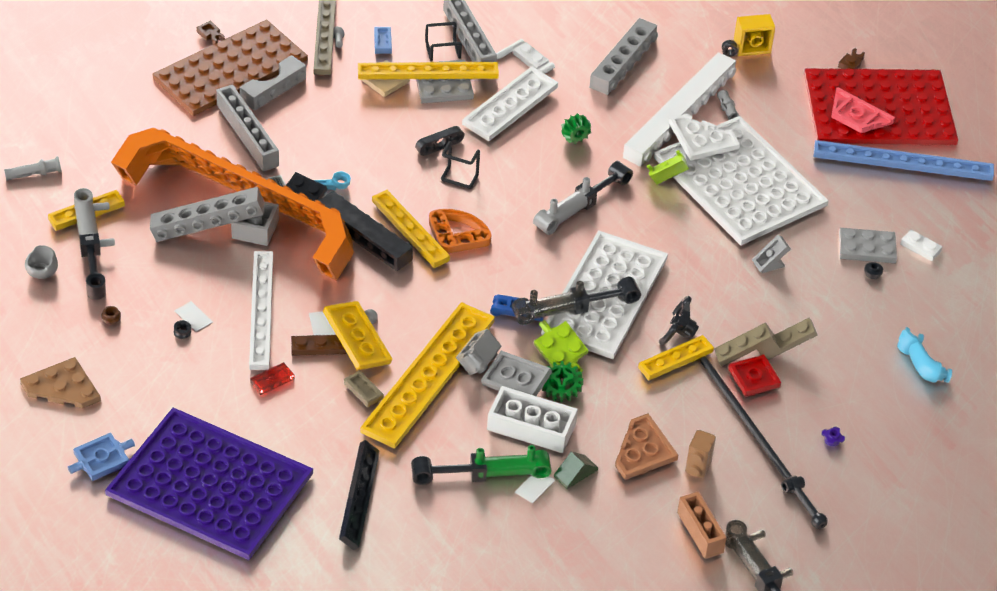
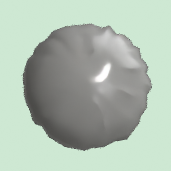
M46 245L36 246L25 260V270L30 276L38 279H46L53 276L58 268L55 251Z

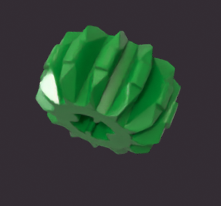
M578 113L575 116L570 115V118L564 119L565 123L561 124L562 135L569 143L573 142L576 144L578 141L582 142L584 138L588 139V134L592 133L590 121L586 116L579 115Z

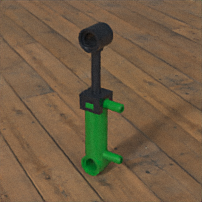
M533 445L528 446L527 455L485 457L484 449L478 448L476 453L470 454V464L432 466L431 459L426 456L416 457L411 462L413 482L418 485L428 484L433 480V474L471 472L472 482H486V477L532 475L535 478H546L552 472L549 453L545 450H536V447Z

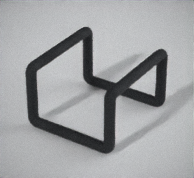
M456 22L426 24L425 43L430 61H433L434 47L455 46L457 57L461 59L462 43L457 42ZM453 25L454 42L429 45V27Z
M450 141L442 152V156L448 158V164L441 176V180L470 189L479 176L480 150L475 152L471 161L452 156V142ZM451 160L472 165L476 160V172L470 185L445 178L451 168Z

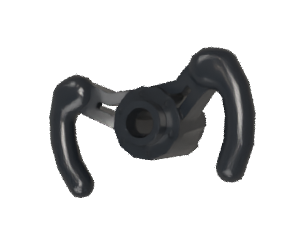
M690 296L682 299L673 310V318L670 321L672 325L668 332L659 339L660 345L666 344L676 332L689 339L697 332L699 326L696 325L697 322L690 318V303L692 300Z

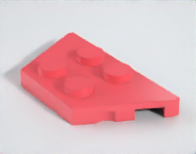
M839 87L836 88L832 118L860 133L894 123L895 117Z

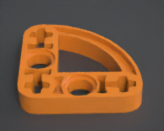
M437 209L429 213V225L434 238L448 254L483 248L491 244L492 234L490 229L476 216L455 209ZM448 221L466 224L474 230L453 234ZM438 230H445L447 232L439 233ZM467 239V240H469L470 242H468V243H463V242H461V240Z

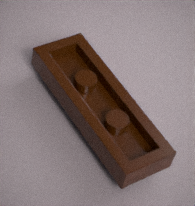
M337 335L291 336L292 356L347 354Z

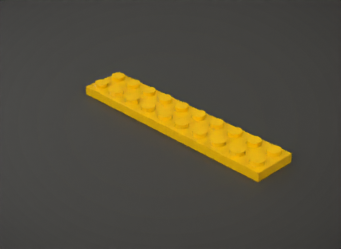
M461 302L360 427V433L395 449L461 364L456 359V356L475 333L485 329L489 330L495 321V317Z

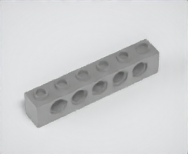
M444 0L443 11L450 22L457 23L456 34L472 62H497L495 50L466 1Z
M639 18L591 73L589 88L606 95L615 90L618 82L625 78L626 73L632 70L634 63L639 61L642 54L648 51L651 43L657 40V25Z
M254 187L153 213L150 218V230L156 242L261 216L264 215V199L259 188Z

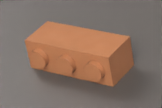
M699 491L680 497L677 513L703 557L707 559L724 553L727 537Z

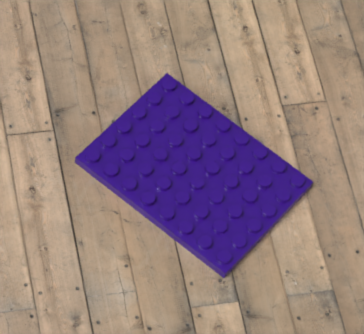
M172 407L105 489V494L250 560L311 478L313 468Z

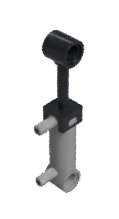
M615 161L608 169L609 177L593 187L590 186V178H583V183L575 187V193L559 203L557 199H551L550 209L547 211L545 209L540 210L535 215L533 224L547 235L552 234L559 224L583 208L588 210L596 205L597 192L615 181L621 185H626L631 180L633 171L620 161Z
M80 188L74 192V208L81 257H88L90 274L86 278V292L89 298L98 300L106 294L105 277L98 273L96 256L101 255L100 247L114 246L115 239L99 240L95 211L109 210L110 206L108 202L93 203L92 191L87 188Z

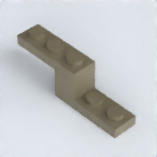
M810 317L777 334H774L767 323H764L714 348L719 364L723 367L755 350L760 355H765L767 360H770L818 335Z

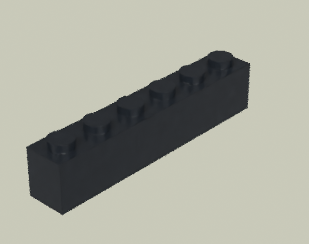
M332 191L319 200L325 207L329 209L335 208L341 213L340 215L345 221L344 223L353 241L395 271L400 270L413 260V247L410 243L405 242L397 234L385 228L383 224L378 223L370 215L365 214L356 205L344 199L343 196Z

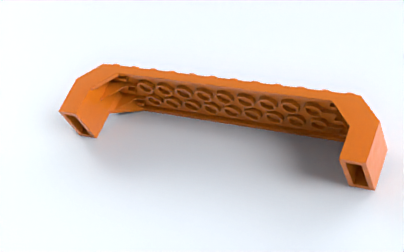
M152 127L128 135L111 161L120 177L136 186L150 165H180L236 192L258 187L264 202L279 204V212L326 233L324 240L312 258L321 274L336 281L354 254L352 237L344 223L345 221L340 215L341 213L337 209H329L318 200H310L303 193L297 194L287 186H279L270 178L264 179L255 171L251 173L242 165H234L227 158H219L212 151H204L195 143L189 144L179 136L174 137L164 129L159 130Z

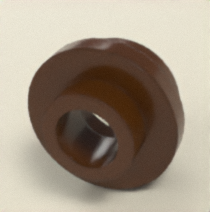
M107 306L104 308L101 318L107 324H114L121 319V312L115 306Z

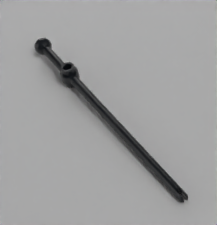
M701 357V364L785 479L781 482L782 490L785 493H795L811 515L812 525L816 529L824 528L828 523V519L823 513H818L801 489L805 487L804 478L790 474L706 357Z

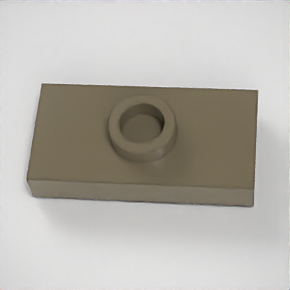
M360 370L344 379V384L367 408L384 399V394Z

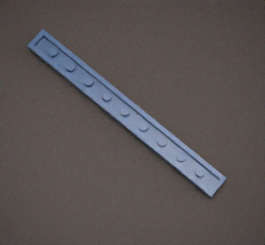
M815 140L813 157L989 181H993L994 177L993 163Z

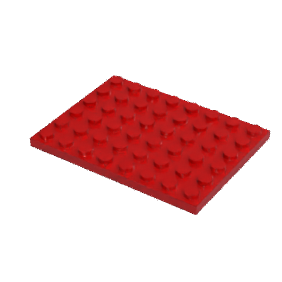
M804 69L816 140L841 144H958V136L941 70ZM839 87L895 117L894 123L860 133L832 118L836 88Z

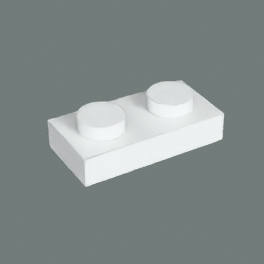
M910 230L901 239L900 245L930 261H933L940 254L943 247L913 230Z

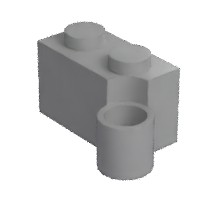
M485 329L473 335L456 356V359L469 375L477 372L481 374L488 368L487 364L497 357V352L502 346L492 333Z

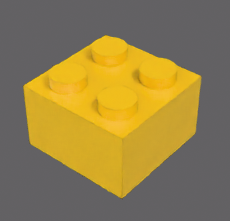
M770 14L737 17L734 41L737 44L738 56L771 53L776 27Z

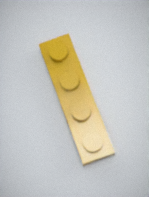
M117 189L93 198V203L108 202L110 206L109 210L95 211V217L125 206V201ZM74 205L48 214V220L55 231L77 224Z
M701 335L639 362L638 369L650 381L713 353L714 347L704 335Z

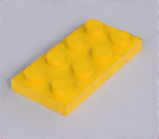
M358 301L324 307L323 313L357 370L391 364L393 358Z

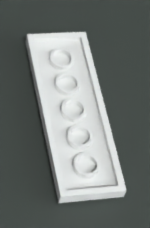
M531 66L462 119V125L490 141L556 90L559 82Z

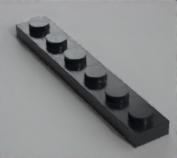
M367 440L359 444L339 540L353 550L360 547L380 452Z

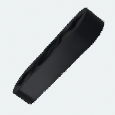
M453 126L419 139L415 148L420 155L425 156L444 149L450 141L452 145L460 143L464 139L465 133L459 126Z

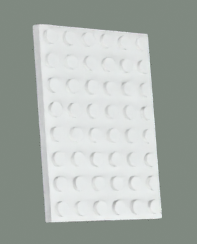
M741 116L715 127L723 131L726 129L733 131L740 143V147L737 150L692 161L688 158L680 142L654 152V159L659 164L677 156V150L684 154L689 169L673 178L740 245L828 206V200Z

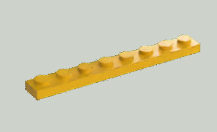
M498 62L358 63L357 66L358 80L499 79Z

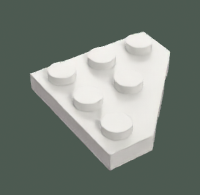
M688 114L669 118L668 123L690 161L737 150L740 147V143L733 131L728 129L723 131L715 128L716 125L704 120L699 122L692 119V116Z

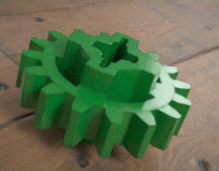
M561 361L560 365L553 362L552 368L546 366L552 371L542 387V391H546V397L552 395L553 401L560 398V402H563L564 398L571 401V396L578 397V392L582 391L583 378L582 372H578L577 366L572 368L571 362L564 365L563 361Z

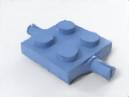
M110 432L74 448V455L79 462L68 466L70 474H73L82 469L87 472L92 481H95L122 469L129 461L124 450L134 447L135 443L132 438L120 443Z

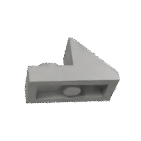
M778 234L752 261L761 273L783 268L785 265L781 258L791 248L784 238Z

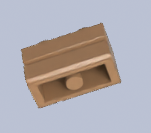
M702 430L696 431L689 445L685 468L686 473L700 478L705 477L712 462L716 436Z

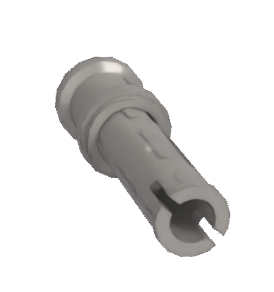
M59 156L49 160L40 159L38 163L4 169L6 181L35 174L46 175L55 171L62 172Z

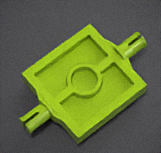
M546 320L541 321L539 326L545 333L534 340V345L551 368L553 367V362L560 365L561 361H563L564 365L571 362L572 368L577 366L578 372H583V369L577 362L581 357L588 354V349L567 321L553 328L549 326Z

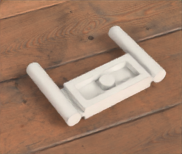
M523 39L496 53L497 60L513 52V55L527 66H532L544 74L555 68L553 62L550 63L548 58Z

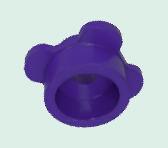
M838 427L822 431V436L825 437L824 441L829 446H838L840 442L845 441V436L840 433V428Z

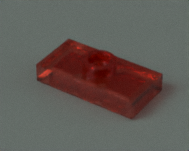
M283 362L251 377L250 383L262 395L294 380L295 376Z

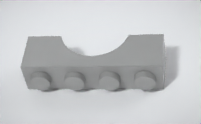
M291 55L279 63V75L276 78L268 81L252 79L240 87V95L245 103L255 111L306 79V65Z

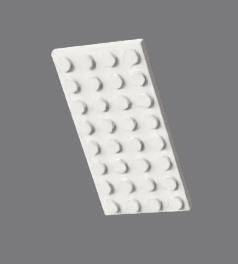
M598 230L546 322L553 328L567 321L588 351L614 359L668 258V253ZM625 277H633L641 291V298L634 303H625L620 296L589 302L588 312L576 315L569 304L570 289L573 287L584 286L587 294L618 289V282Z

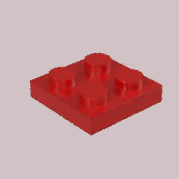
M765 355L729 364L728 370L745 397L780 388L781 386L779 377Z

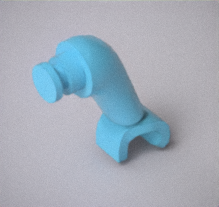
M906 327L899 336L898 349L910 356L916 371L924 380L936 383L938 380L942 381L944 379V382L948 383L952 377V369L948 368L946 370L945 367H942L941 362L933 360L928 355L922 345L924 340L923 334L919 333L917 337Z

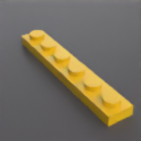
M388 189L372 196V202L433 268L450 261V255Z

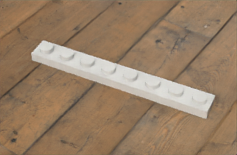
M254 251L249 370H269L273 251Z

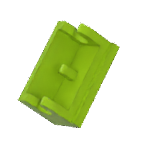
M680 150L676 151L677 156L654 167L650 164L647 165L650 171L648 173L656 185L689 169L684 154Z

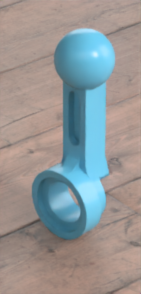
M338 171L333 174L332 179L314 181L327 186V190L336 191V188H347L350 185L351 177L346 172Z

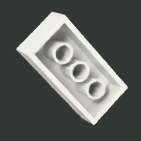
M501 386L488 413L487 430L563 453L576 426L578 409Z

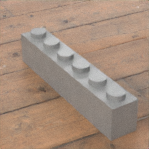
M230 85L217 89L218 108L261 170L264 172L279 167V149L236 88Z

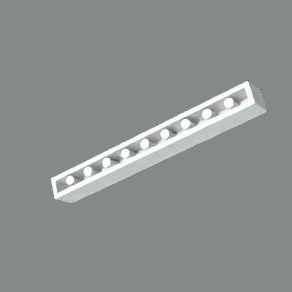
M718 52L624 144L623 158L640 167L645 162H648L654 152L659 151L665 142L667 143L674 134L668 123L669 118L683 114L690 116L696 114L699 108L705 105L708 99L714 96L721 86L723 87L730 77L732 78L735 75L736 60Z

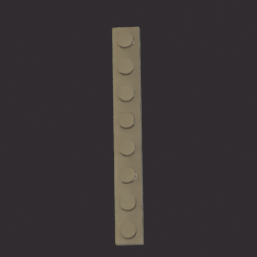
M336 0L318 1L313 74L331 75Z

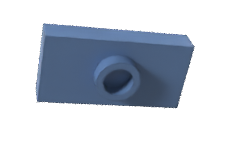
M374 27L375 54H392L391 27Z

